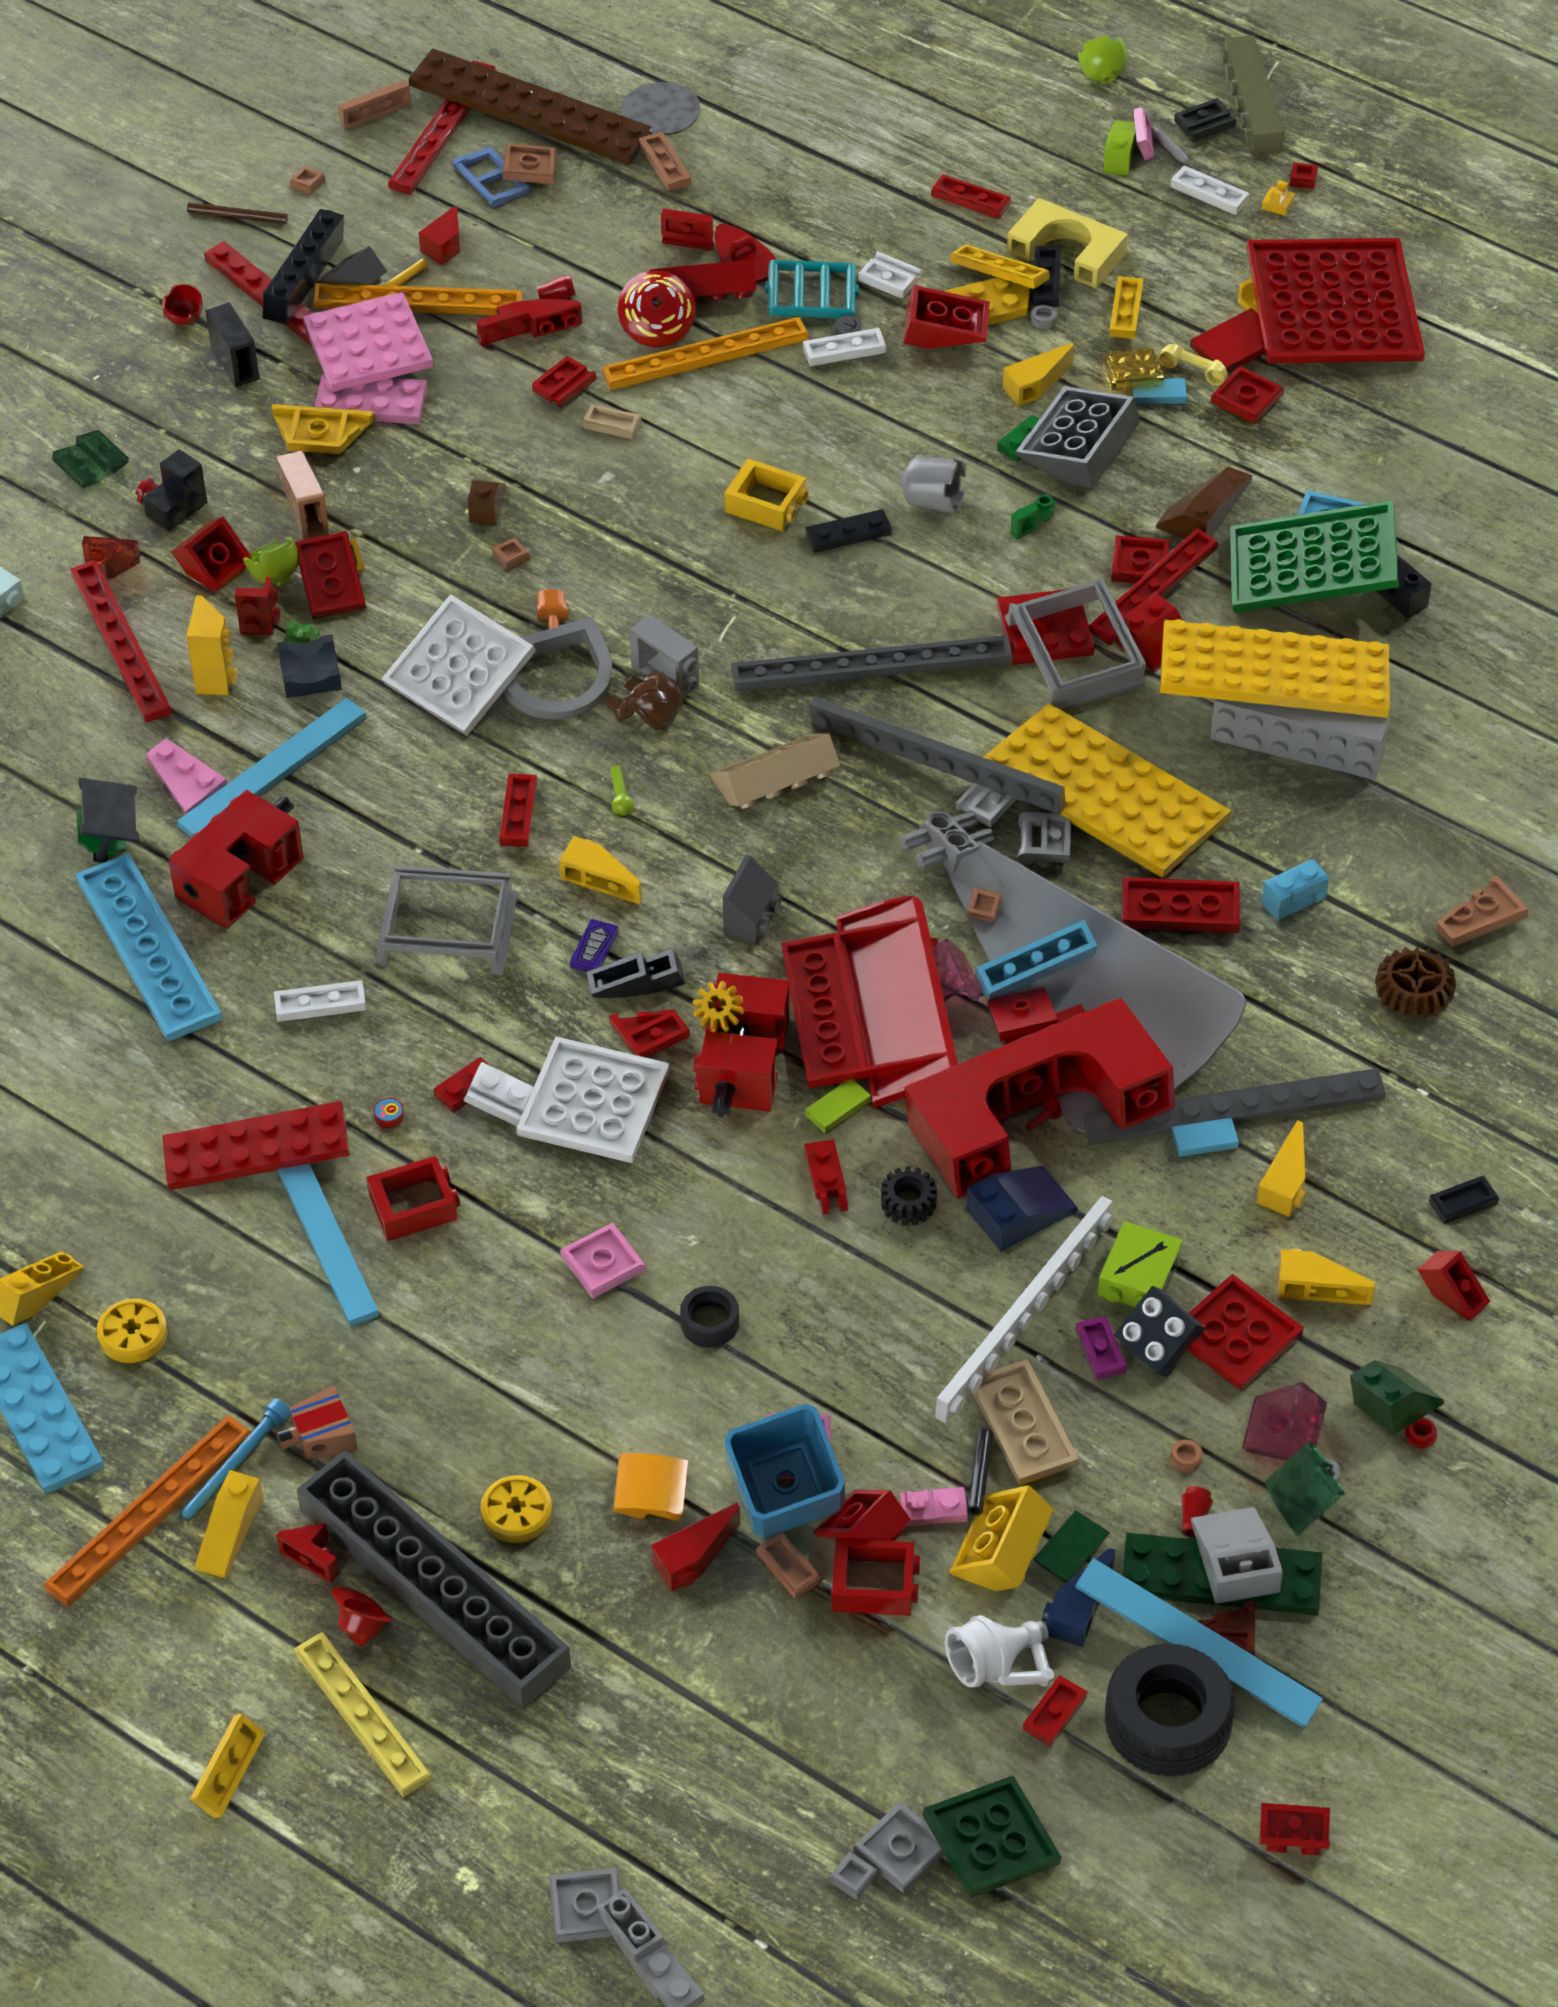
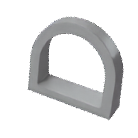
M593 616L520 637L532 644L536 649L531 658L584 643L598 669V677L593 686L584 694L561 702L545 701L531 696L519 686L514 678L502 693L516 709L541 719H567L591 710L605 697L611 684L612 661Z

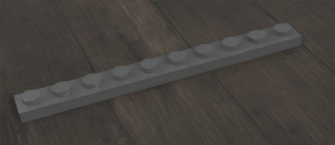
M1008 635L736 662L731 663L734 690L740 691L1012 663V653Z
M814 697L809 704L811 724L819 728L827 729L844 737L865 743L868 746L882 749L893 755L907 758L918 764H923L968 782L976 783L1020 801L1039 806L1045 810L1060 814L1065 808L1064 786Z
M1379 1068L1179 1098L1175 1099L1174 1109L1124 1130H1120L1107 1110L1084 1113L1083 1121L1089 1145L1172 1133V1127L1219 1119L1232 1118L1233 1123L1379 1101L1385 1099L1386 1092Z

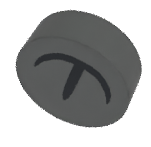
M843 316L835 322L836 335L861 331V322L854 316Z

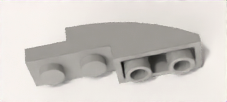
M626 1888L596 1906L616 1943L657 2002L661 2000L666 2007H697L705 2001L704 1993L665 1945L664 1936Z

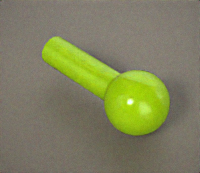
M616 765L610 768L615 792L612 810L617 815L626 816L633 812L635 805L633 799L626 793L622 768Z

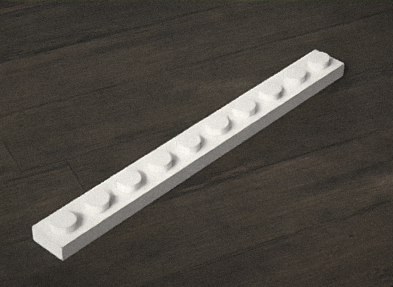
M1104 1196L1100 1197L937 1397L936 1419L947 1423L953 1414L958 1415L961 1412L970 1393L975 1394L978 1391L985 1374L994 1371L1002 1353L1011 1350L1016 1341V1336L1020 1331L1025 1332L1028 1329L1037 1310L1042 1311L1045 1308L1049 1295L1053 1290L1058 1291L1061 1288L1066 1274L1078 1267L1083 1253L1086 1250H1092L1100 1232H1106L1113 1221V1215H1111L1113 1201Z

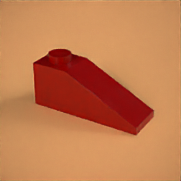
M737 1502L651 1545L652 1562L671 1591L679 1587H687L699 1578L739 1527L740 1506Z

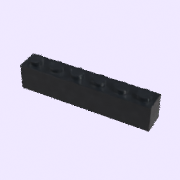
M319 209L263 292V319L285 325L289 323L343 241V214Z

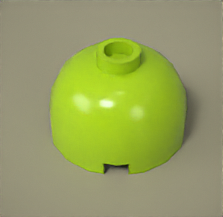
M1110 36L1092 39L1083 45L1084 50L1082 52L1079 50L1077 52L1083 73L1091 80L1103 83L1113 82L1122 74L1128 63L1125 40L1118 36L1117 40H1111Z
M285 537L287 543L281 545L276 540L250 553L252 559L243 558L249 573L256 581L264 584L265 577H270L272 583H275L277 587L291 581L290 575L296 572L299 566L297 547L293 537Z

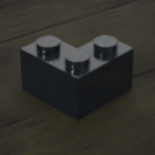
M180 449L159 463L163 483L143 497L146 517L168 532L208 503L202 464Z

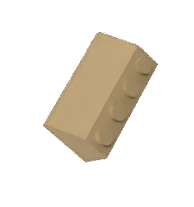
M829 733L809 734L710 773V776L730 806H740L741 809L756 805V799L766 796V799L781 795V789L790 785L792 789L808 784L807 779L816 776L817 779L827 777L833 774V768L841 765Z

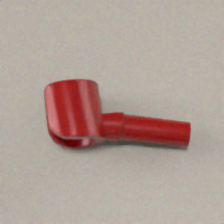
M1051 1095L1043 1100L1042 1106L1044 1111L1025 1125L1028 1131L1048 1118L1055 1120L1061 1116V1104L1055 1095Z

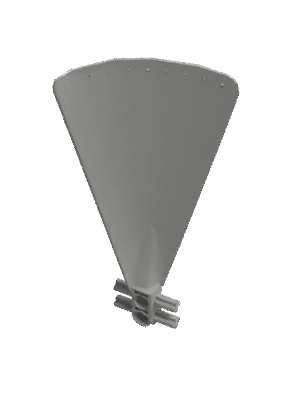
M973 811L951 817L944 812H932L928 815L927 821L920 824L919 830L899 836L898 841L901 843L900 848L902 851H908L922 845L928 848V850L915 855L919 869L938 863L944 865L948 870L947 875L965 912H967L974 888L1003 895L995 924L969 918L989 962L1085 920L1097 944L1094 956L1006 995L1045 987L1055 1013L1082 1004L1085 1011H1089L1106 1002L1122 997L1173 1066L1174 1091L1210 1061L1240 1023L1247 1001L1243 993L987 846L995 841L992 837L991 829H984L969 835L965 830L978 824V821L975 819L976 814ZM1067 1092L1056 1096L1067 1122L1076 1130L1086 1132L1083 1121L1084 1113L1106 1110L1096 1097L1088 1093Z

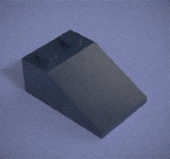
M1044 1166L992 1174L967 1188L966 1210L1001 1252L1078 1211L1075 1203Z

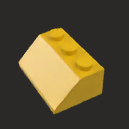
M196 595L186 636L196 694L229 696L231 685H235L237 682V668L232 667L234 663V649L229 648L231 630L226 629L225 617L202 595Z
M1029 1485L986 1494L983 1513L974 1517L949 1573L954 1577L994 1591L1019 1587L1025 1579V1572L1031 1559L1037 1552L1039 1541L1048 1528V1521L1054 1509Z

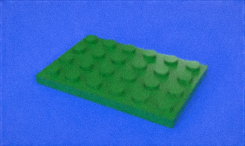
M1393 500L1230 526L1231 587L1234 613L1399 587L1395 507Z

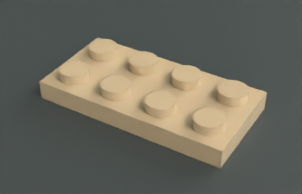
M1026 1359L996 1369L992 1373L987 1372L978 1391L973 1395L1018 1485L1020 1486L1078 1466L1079 1458L1029 1360Z

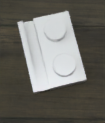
M878 251L874 259L871 258L858 273V281L902 299L913 288V285L916 284V280L922 278V269Z
M974 783L956 802V810L973 811L976 814L975 819L991 828L1017 799Z
M481 1062L463 1101L517 1127L534 1087Z

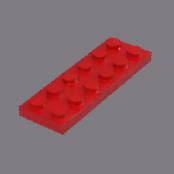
M342 1100L162 1135L166 1180L169 1191L350 1156Z

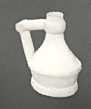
M978 1615L973 1616L962 1627H951L945 1634L944 1645L950 1666L958 1679L967 1687H980L984 1682L999 1683L1002 1686L1039 1684L1045 1687L1054 1678V1672L1049 1667L1045 1649L1042 1645V1642L1048 1639V1630L1041 1621H1028L1018 1628H1011L991 1621L985 1616ZM1026 1647L1031 1648L1037 1671L1010 1672L1014 1660L1019 1653Z

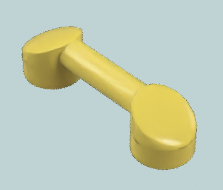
M1169 344L1158 354L1159 362L1167 368H1174L1181 360L1207 370L1205 378L1214 386H1221L1227 379V371L1222 362L1219 360L1211 361L1187 352L1180 345Z

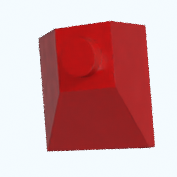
M854 1489L845 1498L841 1511L829 1515L813 1533L816 1537L894 1541L904 1532L903 1528L911 1519L891 1490Z

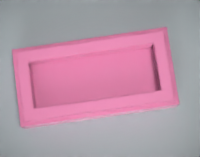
M1140 107L1134 109L1136 141L1144 160H1148L1154 156L1151 123L1144 108Z

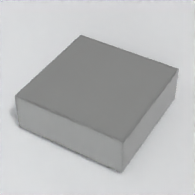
M849 1851L830 1874L829 1882L855 1900H858L876 1878L877 1869Z

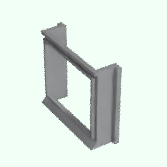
M1102 577L1098 578L1097 581L1021 604H1009V611L1005 615V619L1009 626L1018 625L1050 690L1048 703L1063 711L1145 685L1143 676L1146 663ZM1100 600L1131 662L1062 682L1032 620Z
M395 865L378 943L375 966L387 967L390 951L490 958L492 975L503 976L518 891L512 890L510 873ZM402 879L500 885L491 942L393 936L403 889Z

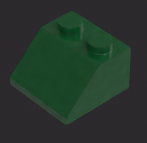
M1374 1360L1350 1375L1354 1404L1394 1435L1444 1404L1443 1398L1403 1368Z

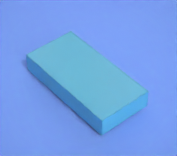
M1185 378L1132 379V396L1135 397L1136 404L1186 403Z
M1232 1118L1172 1127V1136L1179 1157L1235 1149L1239 1145Z

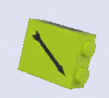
M1124 1221L1100 1274L1098 1296L1104 1297L1110 1302H1119L1135 1308L1151 1286L1160 1288L1166 1293L1181 1259L1183 1239Z

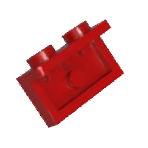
M265 577L264 588H236L234 596L240 634L273 635L275 624L280 623V608L275 607L278 593L277 588L272 587L271 578Z
M1261 1803L1259 1845H1267L1266 1852L1287 1853V1847L1301 1848L1302 1855L1321 1856L1322 1849H1330V1808Z

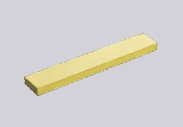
M323 1632L294 1648L295 1655L403 1798L431 1781V1774Z

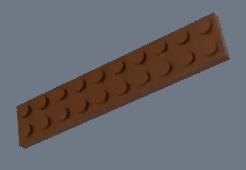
M434 48L430 50L408 78L411 87L461 105L464 104L472 109L630 165L641 150L639 138L652 135V126Z

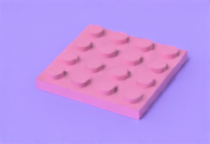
M403 292L303 316V324L332 392L433 367V359Z

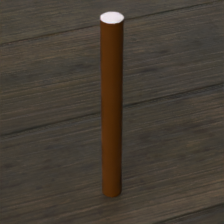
M188 202L187 212L282 224H287L288 214L193 202Z

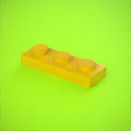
M1118 276L1109 337L1135 339L1144 278Z
M243 1714L234 1715L190 1800L212 1818L222 1817L266 1733Z

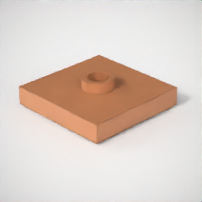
M507 143L502 180L553 184L556 148Z

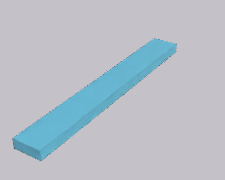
M345 698L177 820L178 828L192 837L195 833L202 830L215 815L223 811L233 798L238 797L246 789L260 797L367 719L366 712L351 700Z
M310 1164L278 1169L277 1172L349 1326L352 1327L379 1317L377 1306Z
M1094 1558L1076 1584V1589L1162 1642L1189 1646L1205 1653L1206 1656H1210L1213 1658L1212 1660L1218 1663V1666L1222 1667L1231 1684L1304 1729L1323 1700L1322 1697Z

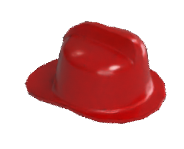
M338 1586L332 1589L331 1594L339 1604L338 1627L347 1633L350 1640L359 1646H365L369 1639H376L385 1622L392 1621V1618L383 1611L380 1605L366 1594L348 1587Z

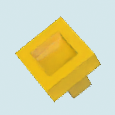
M1278 180L1277 187L1271 186L1262 201L1263 210L1286 216L1295 201V193L1288 191V182Z

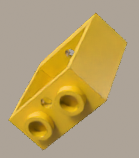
M748 458L724 492L725 512L783 532L789 522L792 523L795 520L799 507L805 505L808 499L809 490L806 489V477ZM756 483L787 493L780 506L748 495Z

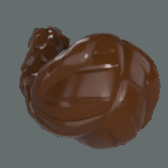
M658 671L648 674L643 682L631 677L624 686L630 694L623 701L615 695L605 699V704L616 714L617 720L622 721L630 718L637 712L641 719L655 730H660V728L667 726L673 721L683 704L682 694L675 680Z

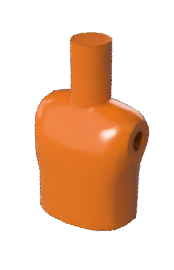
M545 589L537 593V619L548 622V629L557 627L560 621L568 619V608L563 591Z

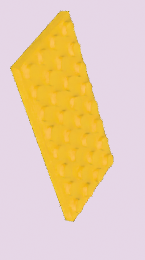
M1165 620L1160 693L1388 718L1390 711L1389 644H1382L1377 641H1354L1349 638H1326L1321 635H1299L1294 632L1281 633L1266 629L1253 630L1238 626L1226 627L1210 623L1199 624L1182 620Z
M1050 703L983 757L1064 786L1065 808L1060 813L1061 815L1070 819L1073 825L1161 878L1166 876L1225 824L1231 816L1232 810Z

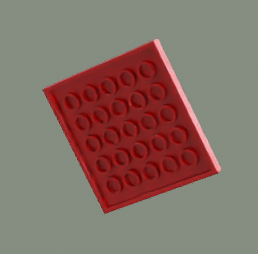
M1400 238L1247 240L1246 251L1268 364L1424 360L1425 351Z

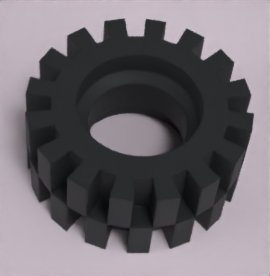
M905 1166V1172L897 1168L895 1169V1175L890 1172L887 1174V1180L884 1179L882 1182L881 1207L882 1210H885V1215L888 1218L892 1215V1221L895 1223L902 1219V1225L907 1226V1221L911 1220L912 1225H918L919 1218L922 1222H925L927 1215L931 1217L934 1209H936L937 1186H935V1180L933 1178L930 1179V1174L926 1171L921 1175V1168L918 1167L915 1168L914 1172L910 1171L911 1166ZM903 1191H914L920 1194L921 1197L914 1201H904L898 1198L897 1195Z

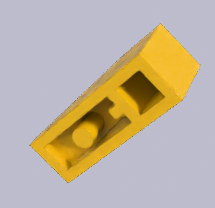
M573 836L559 860L560 879L640 905L642 902L641 881L600 844Z
M1299 1120L1295 1123L1258 1186L1256 1202L1287 1217H1291L1296 1207L1301 1208L1307 1196V1191L1304 1190L1305 1155L1303 1122Z
M1281 1249L1278 1298L1372 1305L1375 1290L1374 1281L1317 1253L1300 1249Z
M229 1470L216 1497L194 1566L195 1570L226 1578L264 1500L259 1478Z

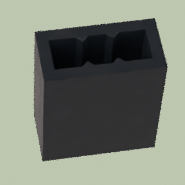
M228 302L205 310L211 350L235 388L259 380L255 341L231 303Z

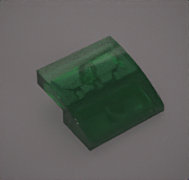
M96 430L76 436V443L73 446L53 451L52 460L80 487L85 488L119 471L129 462V457L104 434Z
M1311 1441L1302 1446L1265 1481L1275 1505L1297 1536L1303 1534L1346 1494L1327 1471L1330 1467L1329 1463Z

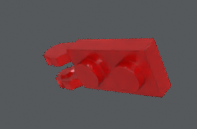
M834 1139L805 1143V1157L815 1198L819 1201L822 1215L829 1214L830 1203L827 1198L837 1196L840 1211H848L846 1186Z

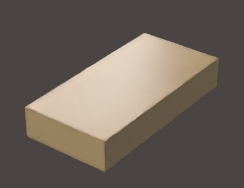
M591 404L582 421V426L584 429L633 440L642 421L641 415Z

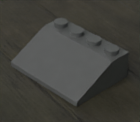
M1064 386L1016 450V455L1068 485L1093 488L1140 423L1135 397Z

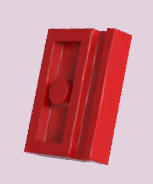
M663 208L661 212L662 243L711 251L714 245L713 216Z
M567 355L532 383V391L551 403L553 401L556 402L558 407L561 408L596 380V372L588 371L586 366Z

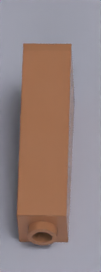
M303 451L276 456L278 475L302 539L328 535L329 528L325 496Z

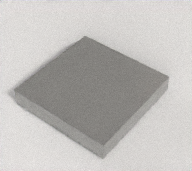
M901 1801L853 1845V1851L877 1869L878 1873L903 1894L944 1855L927 1823Z
M617 1867L549 1875L556 1943L612 1937L596 1906L620 1891Z

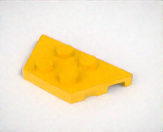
M997 277L945 290V292L990 301L988 325L1027 316L1030 287Z
M272 404L271 406L273 417L288 451L302 450L303 452L341 454L374 420L373 411Z

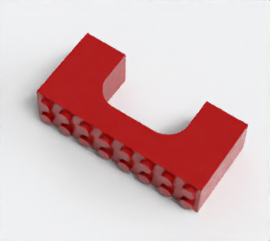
M1122 997L904 1086L909 1128L956 1199L967 1196L968 1187L988 1176L1012 1171L1009 1138L999 1121L1039 1104L1051 1095L1058 1096L1067 1092H1084L1096 1097L1120 1130L1175 1108L1173 1066Z

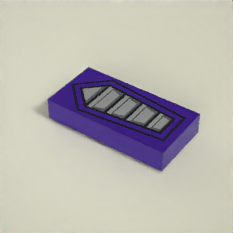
M591 919L570 960V968L587 972L603 966L619 933V926Z

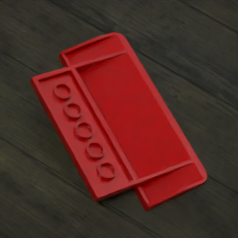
M915 896L883 900L836 916L838 929L836 933L781 943L809 1089L842 1083L851 1079L868 1078L873 1106L877 1108L904 1099V1086L958 1065L922 901Z

